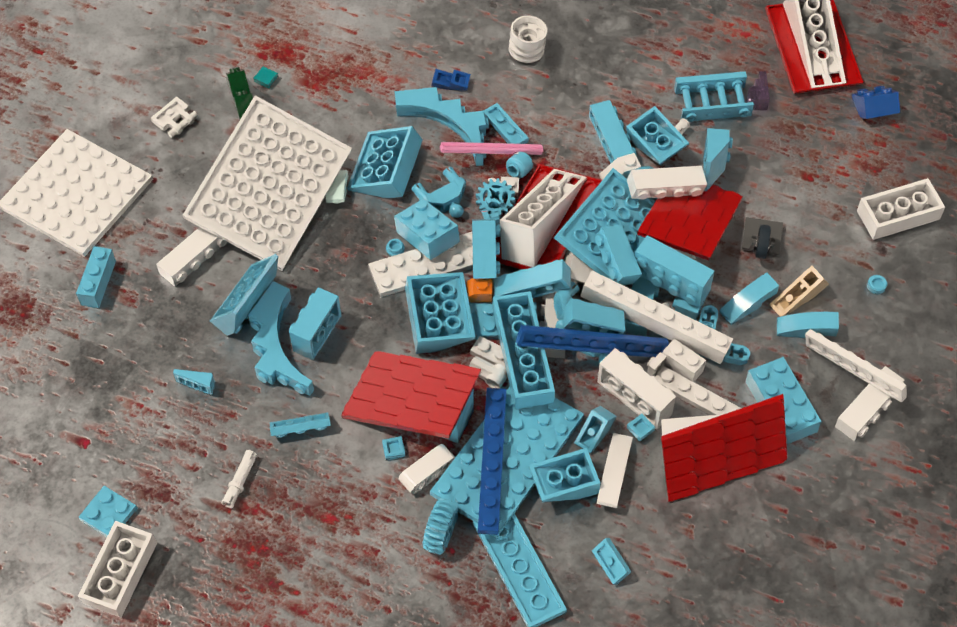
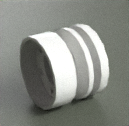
M521 16L515 19L510 31L508 48L510 55L519 62L524 63L540 60L545 51L546 24L534 16Z

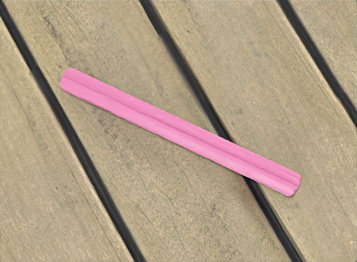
M441 142L440 151L442 153L515 154L517 152H524L528 155H541L543 146L541 144Z

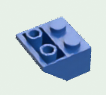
M877 86L874 87V90L860 89L857 90V93L851 94L858 114L862 118L869 119L900 113L899 92L892 90V88Z

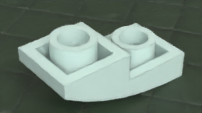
M347 170L339 171L326 194V203L338 204L345 201L347 194L346 184L349 177Z

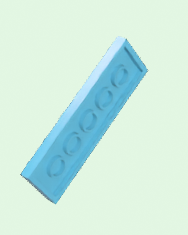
M515 513L499 536L478 534L527 627L540 626L567 613L562 599ZM473 521V526L478 533V523Z

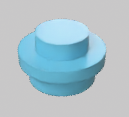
M392 239L387 243L386 252L388 255L395 256L404 253V244L399 239Z

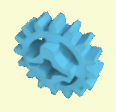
M497 178L496 182L489 179V184L483 182L484 188L478 187L479 193L476 194V199H478L476 204L480 206V212L487 209L488 214L498 212L499 217L502 218V213L507 214L508 209L513 208L512 203H516L514 198L515 191H511L512 185L506 186L507 182L505 180L500 183L499 178ZM508 195L507 202L504 203V199H506V196Z

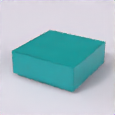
M263 66L253 79L255 83L269 89L278 78V73Z

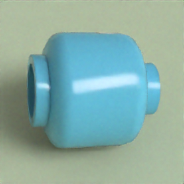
M524 152L515 153L506 162L507 172L512 177H524L533 168L531 157Z

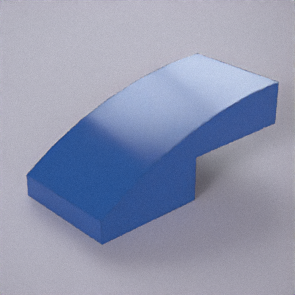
M435 69L431 86L446 90H467L471 74L458 70H453V73Z

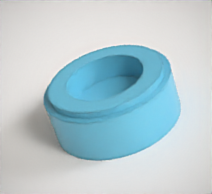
M880 275L871 276L867 283L868 290L873 294H882L887 287L886 279Z

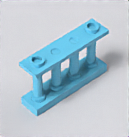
M746 71L677 77L674 86L675 94H683L685 108H682L681 119L693 122L751 116L754 104L753 102L745 103L742 90L746 84ZM735 89L738 100L737 104H728L725 90ZM717 90L721 105L710 106L707 91ZM700 92L703 107L692 106L690 93Z

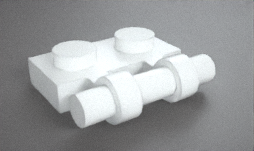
M175 97L153 115L151 121L163 131L170 127L171 130L167 134L173 138L176 134L182 133V129L187 125L194 123V119L198 117V114L195 111L188 114L187 112L190 111L189 105ZM182 118L183 120L177 124L176 121Z

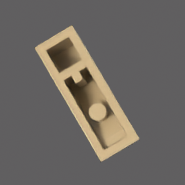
M811 266L769 305L780 317L786 316L816 297L829 283Z

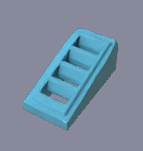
M174 369L173 374L176 382L206 394H213L215 380L212 373Z

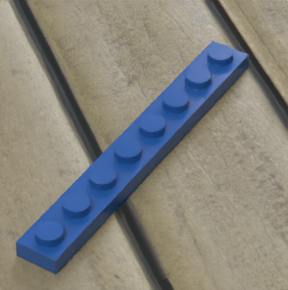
M527 325L520 326L516 338L517 346L610 354L616 348L628 356L651 358L653 356L656 357L660 352L662 353L669 345L667 338Z
M487 388L478 534L498 535L506 389Z

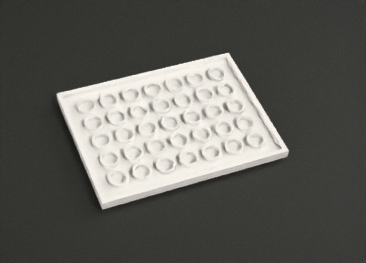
M254 96L182 218L260 260L274 254L278 255L277 269L283 271L352 148L265 100Z

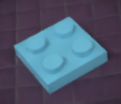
M103 486L80 514L79 519L107 537L114 522L126 524L137 510V506L108 487Z

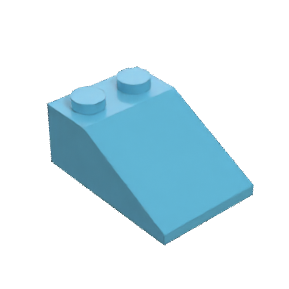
M656 106L626 126L627 133L634 145L659 165L689 145V142Z
M707 128L703 155V172L707 186L704 191H707L725 171L726 163L730 162L728 148H732L733 137H729V130Z
M587 448L529 465L542 502L582 499L599 493L601 483Z

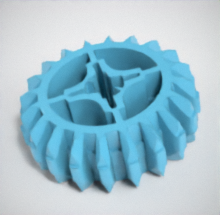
M440 498L434 505L423 536V548L428 552L441 555L447 548L458 517L457 503L449 499Z

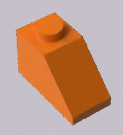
M472 278L465 282L469 303L492 302V278Z

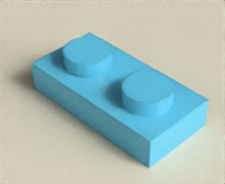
M605 538L592 550L613 585L619 584L631 573V570L610 538Z

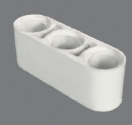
M440 444L404 470L398 479L411 494H416L443 474L455 459V456L444 444Z

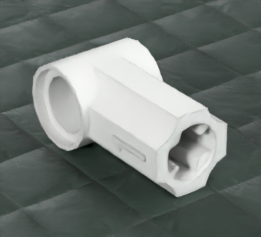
M478 356L474 357L470 362V367L481 369L479 378L485 380L486 384L491 388L500 389L508 378L506 367L501 364L493 365Z

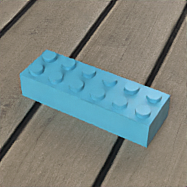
M531 291L493 297V314L515 409L554 403L555 389L545 348L517 346L516 343L521 325L539 327Z

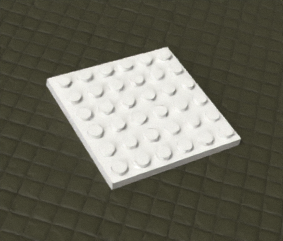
M66 129L0 200V209L85 257L151 183L153 177L144 170Z

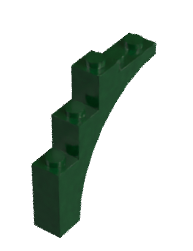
M234 67L229 69L225 78L240 121L253 97L249 89L245 70L240 69V67Z

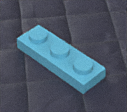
M498 103L483 110L484 117L488 118L489 123L507 143H528L529 138Z
M329 412L270 422L271 436L284 437L287 433L292 432L301 434L309 429H326L327 426H331Z

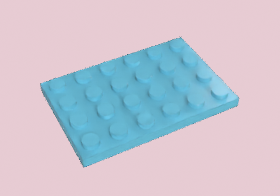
M612 168L556 234L554 239L596 273L610 279L607 266L603 262L602 254L595 242L596 234L602 227L622 224L635 255V251L645 239L637 235V232L655 201L652 198L643 200L632 199L627 178Z

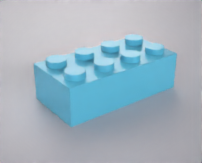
M648 235L635 251V258L642 273L640 278L652 282L656 287L667 290L673 296L684 299L690 305L700 307L711 290L714 270Z
M784 357L748 370L745 382L757 403L781 394L784 395L786 444L818 432L822 421Z

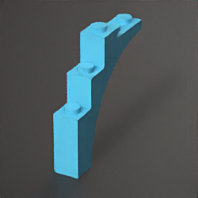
M437 87L394 91L397 116H415L437 121L452 129L465 142L484 143L486 129L489 128L488 118L484 117V111L465 113V106H461L460 99L442 101V96L438 94ZM473 154L476 166H483V158H486V154Z
M273 281L248 315L251 327L258 331L251 341L253 351L258 356H261V359L254 367L256 376L263 383L268 382L273 385L278 380L283 385L288 384L293 387L298 393H305L310 396L314 391L313 381L301 374L289 362L283 353L279 340L280 323L284 311L291 301L290 289Z

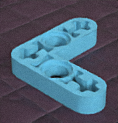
M712 305L704 306L701 310L699 322L715 329L718 318L717 308ZM708 313H711L710 322L706 321ZM731 343L722 362L744 365L749 360L750 351L743 345ZM739 353H743V358L739 357Z

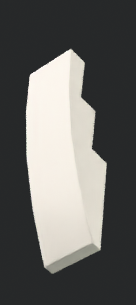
M613 433L597 504L617 508L633 437Z

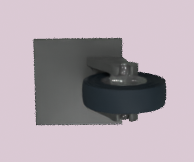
M746 217L742 250L756 252V258L765 259L767 254L779 255L783 222Z

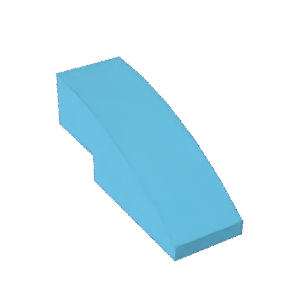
M767 272L736 294L719 312L732 325L760 308L764 301L776 295L779 285Z
M806 312L777 317V336L805 338V334L811 329L823 336L836 337L839 330V312Z

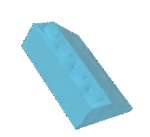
M408 126L368 132L347 189L383 198L403 197L423 141L414 127Z
M274 254L251 264L211 318L210 322L226 336L233 333L236 334L241 330L243 326L241 323L244 319L249 318L248 315L252 308L261 299L265 290L272 284L277 274L278 255Z
M463 272L407 276L405 292L416 354L437 352L476 338Z

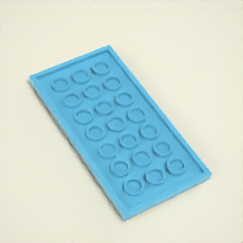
M510 386L506 390L498 536L535 486L529 465L556 457L584 418V413L557 398H554V403L515 409ZM485 419L430 490V495L437 500L443 498L457 503L458 512L478 523Z

